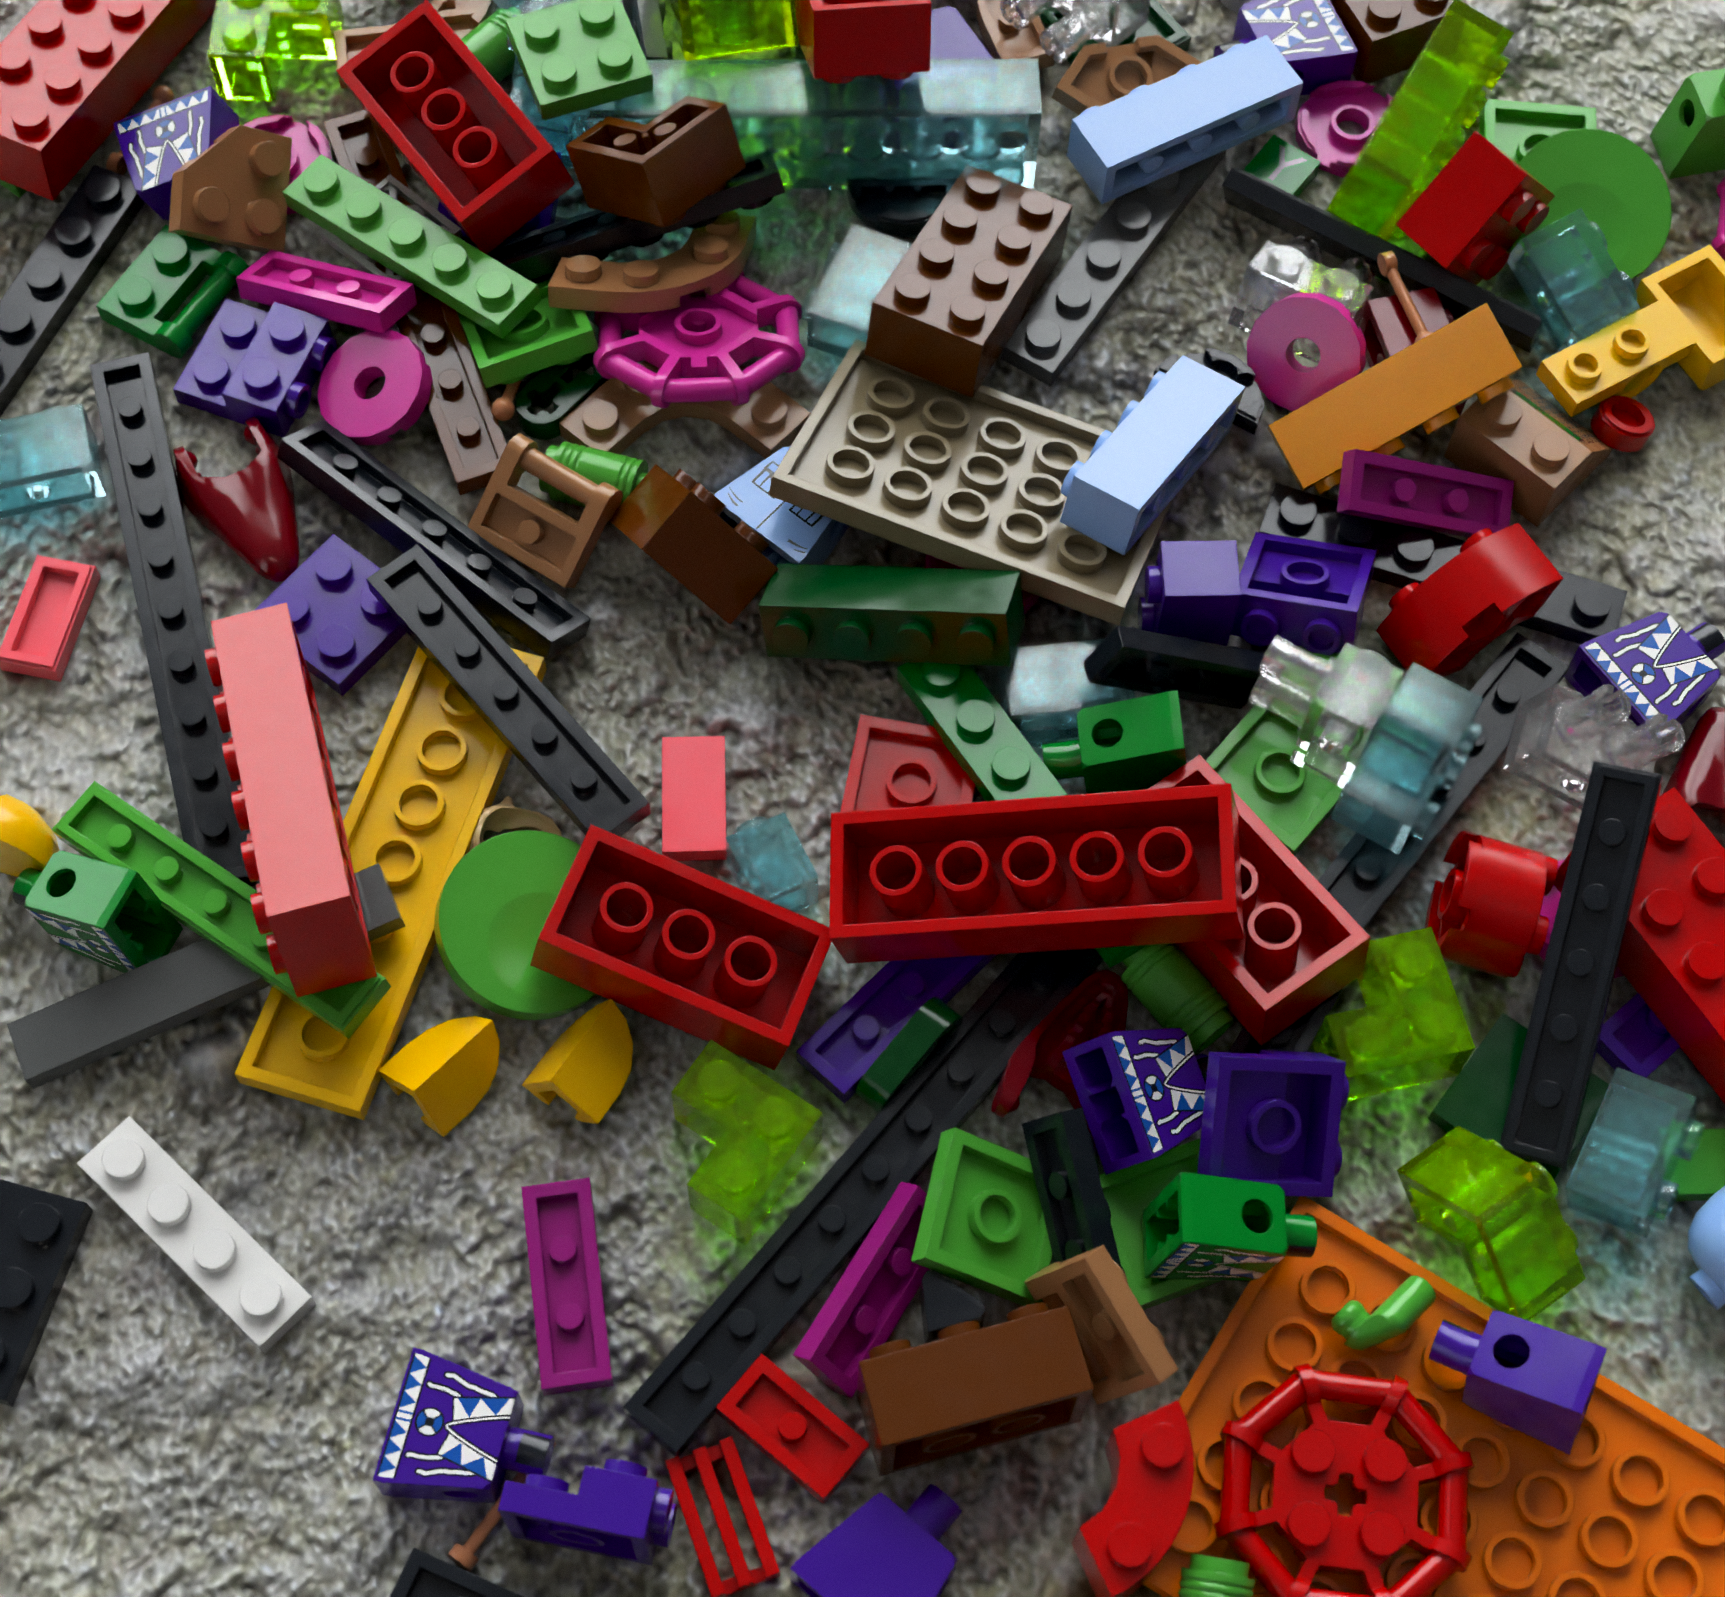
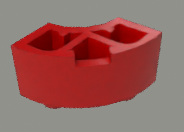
M1519 523L1495 533L1490 528H1485L1469 537L1461 546L1460 554L1436 570L1422 583L1414 582L1399 590L1389 601L1388 605L1392 611L1376 631L1417 685L1422 686L1462 670L1477 653L1495 638L1513 626L1533 617L1564 578Z
M1179 1400L1114 1428L1106 1443L1105 1452L1112 1475L1109 1499L1101 1512L1078 1528L1071 1543L1096 1597H1128L1134 1593L1160 1564L1181 1529L1192 1495L1194 1453L1190 1430Z

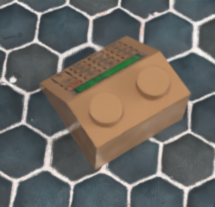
M1520 379L1511 380L1514 387L1482 405L1479 399H1477L1460 415L1444 457L1463 471L1514 481L1512 508L1538 527L1610 455L1612 448L1604 444L1595 435Z

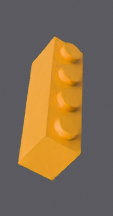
M1486 302L1268 425V431L1300 489L1305 491L1315 486L1319 495L1340 484L1343 452L1359 449L1391 456L1405 448L1400 438L1405 434L1422 426L1426 434L1429 435L1459 418L1460 416L1455 409L1457 405L1475 395L1482 405L1513 388L1514 384L1509 376L1517 373L1522 368V365Z

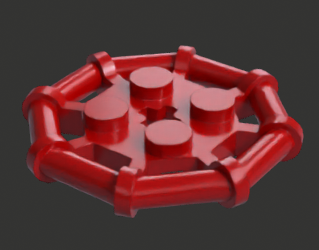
M1306 1363L1293 1367L1291 1377L1239 1419L1225 1422L1220 1432V1437L1225 1441L1219 1521L1214 1523L1213 1526L1218 1540H1226L1243 1562L1250 1563V1571L1271 1597H1427L1455 1572H1466L1472 1559L1470 1553L1466 1551L1469 1470L1474 1468L1475 1465L1470 1452H1461L1407 1389L1409 1381L1398 1375H1395L1390 1380L1313 1370L1311 1365ZM1321 1399L1375 1406L1378 1408L1369 1425L1327 1420ZM1300 1406L1302 1407L1308 1429L1300 1433L1297 1438L1282 1450L1264 1441L1263 1436ZM1392 1416L1398 1420L1432 1460V1463L1413 1467L1407 1460V1455L1403 1448L1397 1442L1388 1438L1384 1432ZM1252 1459L1270 1468L1268 1508L1256 1512H1249ZM1339 1478L1350 1481L1352 1489L1361 1493L1362 1504L1353 1505L1350 1510V1516L1337 1514V1503L1333 1500L1325 1499V1488L1335 1487ZM1439 1480L1437 1536H1434L1417 1526L1418 1494L1420 1485ZM1273 1527L1280 1537L1284 1535L1295 1548L1293 1553L1302 1562L1294 1578L1256 1531ZM1405 1544L1427 1556L1389 1589L1385 1587L1378 1567ZM1317 1570L1356 1575L1360 1577L1365 1595L1310 1588V1585Z

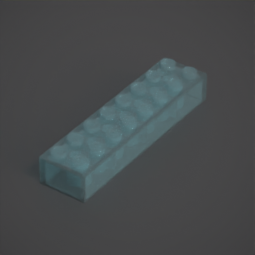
M806 59L647 60L653 75L654 90L575 112L578 137L607 116L647 124L685 96L726 103L743 158L770 150L785 190L846 189L847 179L958 178L967 164L992 172L999 177L1027 188H1033L1042 116L1039 59H930V71L913 72V75L906 79L891 80L880 75L856 76L853 81L842 84L814 79Z

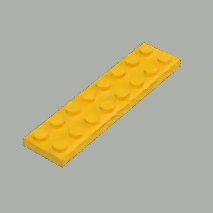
M419 646L343 820L354 872L357 873L379 863L405 924V927L370 942L376 972L387 979L391 988L348 1039L272 986L234 1073L241 1084L361 1120H365L382 1078L379 1069L390 1058L435 947L434 924L439 895L454 867L469 852L479 818L485 808L492 806L513 754ZM511 648L542 683L547 670L544 657Z

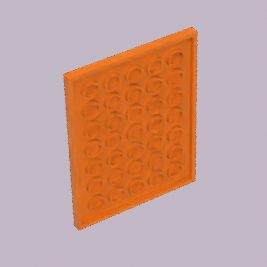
M1299 1197L1290 1214L1309 1215L1315 1218L1317 1244L1313 1256L1310 1258L1286 1256L1261 1278L1249 1281L1179 1398L1190 1430L1194 1453L1192 1495L1187 1514L1178 1535L1160 1564L1143 1585L1162 1597H1180L1178 1592L1181 1588L1182 1567L1189 1568L1191 1553L1243 1562L1226 1540H1218L1213 1526L1214 1523L1219 1521L1225 1444V1441L1220 1437V1432L1226 1421H1236L1291 1377L1293 1367L1309 1363L1313 1370L1390 1380L1395 1375L1409 1381L1407 1389L1461 1452H1470L1475 1467L1469 1470L1466 1551L1470 1553L1472 1559L1466 1572H1455L1427 1597H1725V1448L1600 1373L1570 1455L1468 1407L1462 1402L1467 1375L1429 1360V1354L1443 1320L1482 1335L1492 1311L1495 1310L1308 1197ZM1410 1276L1422 1277L1433 1287L1436 1295L1435 1302L1405 1333L1363 1351L1351 1349L1344 1345L1347 1340L1342 1335L1336 1333L1331 1326L1333 1317L1350 1300L1359 1301L1371 1315ZM1321 1399L1327 1420L1369 1425L1378 1408L1375 1406ZM1300 1406L1263 1436L1264 1441L1282 1450L1297 1438L1300 1433L1308 1429L1302 1407ZM1392 1416L1384 1432L1388 1438L1394 1440L1403 1448L1407 1455V1460L1413 1467L1432 1463V1460L1398 1420ZM1252 1459L1249 1512L1267 1509L1269 1500L1270 1468ZM1339 1478L1335 1487L1325 1488L1324 1490L1325 1499H1330L1337 1503V1514L1350 1516V1510L1353 1505L1362 1504L1361 1493L1353 1490L1351 1482L1346 1479ZM1439 1480L1420 1485L1418 1494L1417 1526L1434 1536H1437ZM1273 1527L1256 1531L1294 1578L1302 1562L1293 1553L1295 1548L1284 1535L1280 1537ZM1405 1544L1378 1567L1385 1587L1389 1589L1427 1556ZM1249 1569L1248 1578L1255 1580L1253 1597H1271ZM1317 1570L1310 1585V1588L1365 1595L1360 1577L1356 1575Z

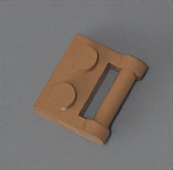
M519 433L512 437L505 447L467 527L494 547L564 588H575L606 523L620 506L623 494L622 491L607 482H602L598 485L538 451V444L535 441ZM527 471L586 505L579 521L517 486L522 473Z
M1104 1244L1061 1263L1059 1261L1054 1262L1024 1281L1034 1300L1042 1299L1044 1303H1047L1049 1310L1068 1305L1094 1387L1092 1397L1097 1404L1161 1384L1179 1370L1166 1349L1162 1334L1149 1321L1128 1286L1124 1271L1113 1261Z

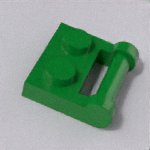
M165 224L97 303L96 307L103 321L170 356L181 359L193 345L191 337L230 290L238 288L236 277L249 268V266L235 253L230 251L221 253L192 237L170 233L169 226ZM206 275L211 276L173 322L168 321Z

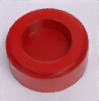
M1617 395L1611 396L1600 403L1591 418V428L1597 438L1607 446L1622 452H1636L1641 450L1655 429V421L1650 411L1643 404L1633 398Z

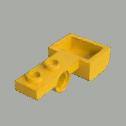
M1711 245L1641 279L1629 305L1635 313L1541 361L1536 373L1537 377L1570 417L1613 395L1635 397L1648 388L1658 378L1664 368L1676 362L1701 391L1725 380V261Z

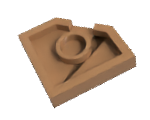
M1160 35L1138 37L1133 44L1106 47L1105 42L1084 45L1056 86L1051 98L1080 115L1090 107L1103 106L1128 95L1139 86H1149L1175 75L1179 70L1188 65H1198L1202 62Z
M243 125L229 128L213 141L214 144L198 157L189 160L172 174L169 217L170 233L267 253L270 250L285 251L288 205L282 191L289 186L291 137Z

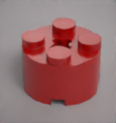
M1461 831L1451 843L1443 862L1454 864L1455 866L1450 870L1444 882L1435 881L1431 893L1424 928V945L1432 947L1427 954L1429 957L1499 977L1515 978L1522 967L1525 954L1538 955L1545 943L1549 929V919L1540 915L1544 896L1550 893L1554 885L1558 861L1535 850L1479 834Z

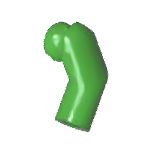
M1410 1276L1371 1315L1359 1301L1350 1300L1333 1317L1331 1326L1336 1333L1342 1335L1347 1340L1344 1345L1351 1349L1363 1351L1405 1333L1435 1302V1291L1429 1282L1422 1277Z

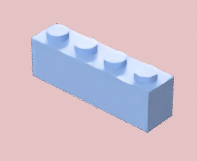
M1267 35L1247 44H1237L1217 57L1198 65H1188L1179 70L1175 75L1149 86H1139L1124 97L1100 107H1090L1079 116L1072 118L1067 157L1099 202L1104 204L1293 121L1303 81Z
M1184 355L1180 357L1166 374L1158 371L1149 383L1142 401L1139 403L1132 400L1127 405L1114 432L1112 433L1108 430L1102 432L1085 464L1076 461L1070 468L1061 487V494L1065 495L1067 499L1060 522L1125 556L1230 432L1245 386Z

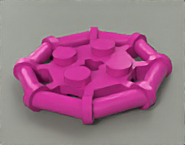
M742 271L734 282L712 296L704 292V289L680 296V307L644 313L596 311L594 319L599 327V349L594 354L593 364L602 377L620 380L651 398V403L655 407L665 409L671 403L731 401L734 406L748 403L749 395L784 372L792 373L797 371L804 362L805 351L800 344L799 321L803 312L802 307L792 295H779L745 277L744 271ZM772 325L776 329V334L759 331L758 328ZM626 329L639 332L637 335L622 339V334ZM751 358H761L743 371L740 370L739 366ZM645 360L658 367L659 371L656 374L637 362Z

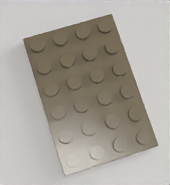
M855 339L772 476L769 496L965 569L1020 571L1022 590L1119 626L1173 499L1125 556L1060 522L1067 499L1065 495L1061 494L1064 479L1076 461L1085 464L1097 439L1105 429L984 385H980L973 398L865 355L866 342Z

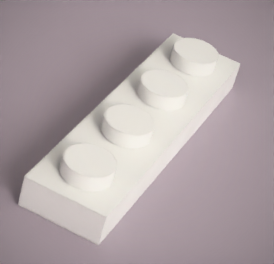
M130 1116L77 1163L83 1172L264 1354L316 1305L312 1296Z

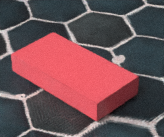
M41 555L36 556L0 647V669L2 671L61 682L101 578L96 566Z
M725 736L662 737V855L675 861L727 860Z

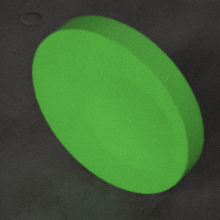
M1578 128L1566 130L1539 142L1520 161L1519 165L1555 195L1547 205L1550 210L1540 226L1528 235L1522 233L1510 247L1511 252L1522 267L1543 284L1553 289L1576 295L1608 293L1635 280L1661 252L1667 240L1672 219L1669 189L1656 163L1632 141L1618 134L1600 129Z
M524 830L508 832L480 843L470 850L454 867L442 888L436 905L434 924L436 944L442 962L451 978L467 996L479 1005L509 1018L545 1020L568 1014L589 1002L596 995V993L530 965L538 937L581 845L565 837L543 831Z

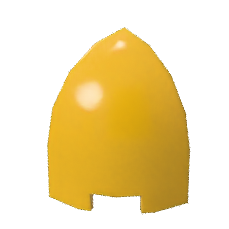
M8 794L1 795L0 873L18 877L26 868L43 871L52 854L60 851L56 836L40 814L31 806Z
M609 999L597 1004L579 1017L560 1035L522 1084L523 1087L547 1105H550L556 1095L564 1099L577 1111L576 1120L585 1123L599 1124L620 1095L632 1069V1037L626 1018L613 1000Z
M478 1016L454 1018L427 1029L406 1044L379 1069V1073L397 1096L403 1091L413 1096L424 1113L421 1120L442 1137L447 1135L472 1112L490 1089L499 1066L500 1040L494 1022L491 1019Z

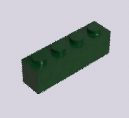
M778 563L776 567L779 569L771 577L759 603L767 657L1012 666L1025 626L1020 571Z

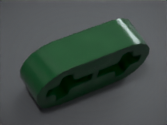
M596 351L583 355L579 360L571 364H556L541 369L520 389L515 405L520 428L526 435L539 440H549L560 436L559 422L609 380L602 377L594 367L593 357ZM593 367V375L590 376L587 373L581 372L573 379L572 370L574 368L585 371ZM553 403L554 412L552 414L544 410L536 415L533 414L534 406L537 405L545 409Z
M938 996L929 999L911 1017L870 1066L858 1083L855 1090L856 1094L879 1113L916 1070L921 1068L924 1064L923 1062L946 1035L951 1036L962 1024L963 1017Z

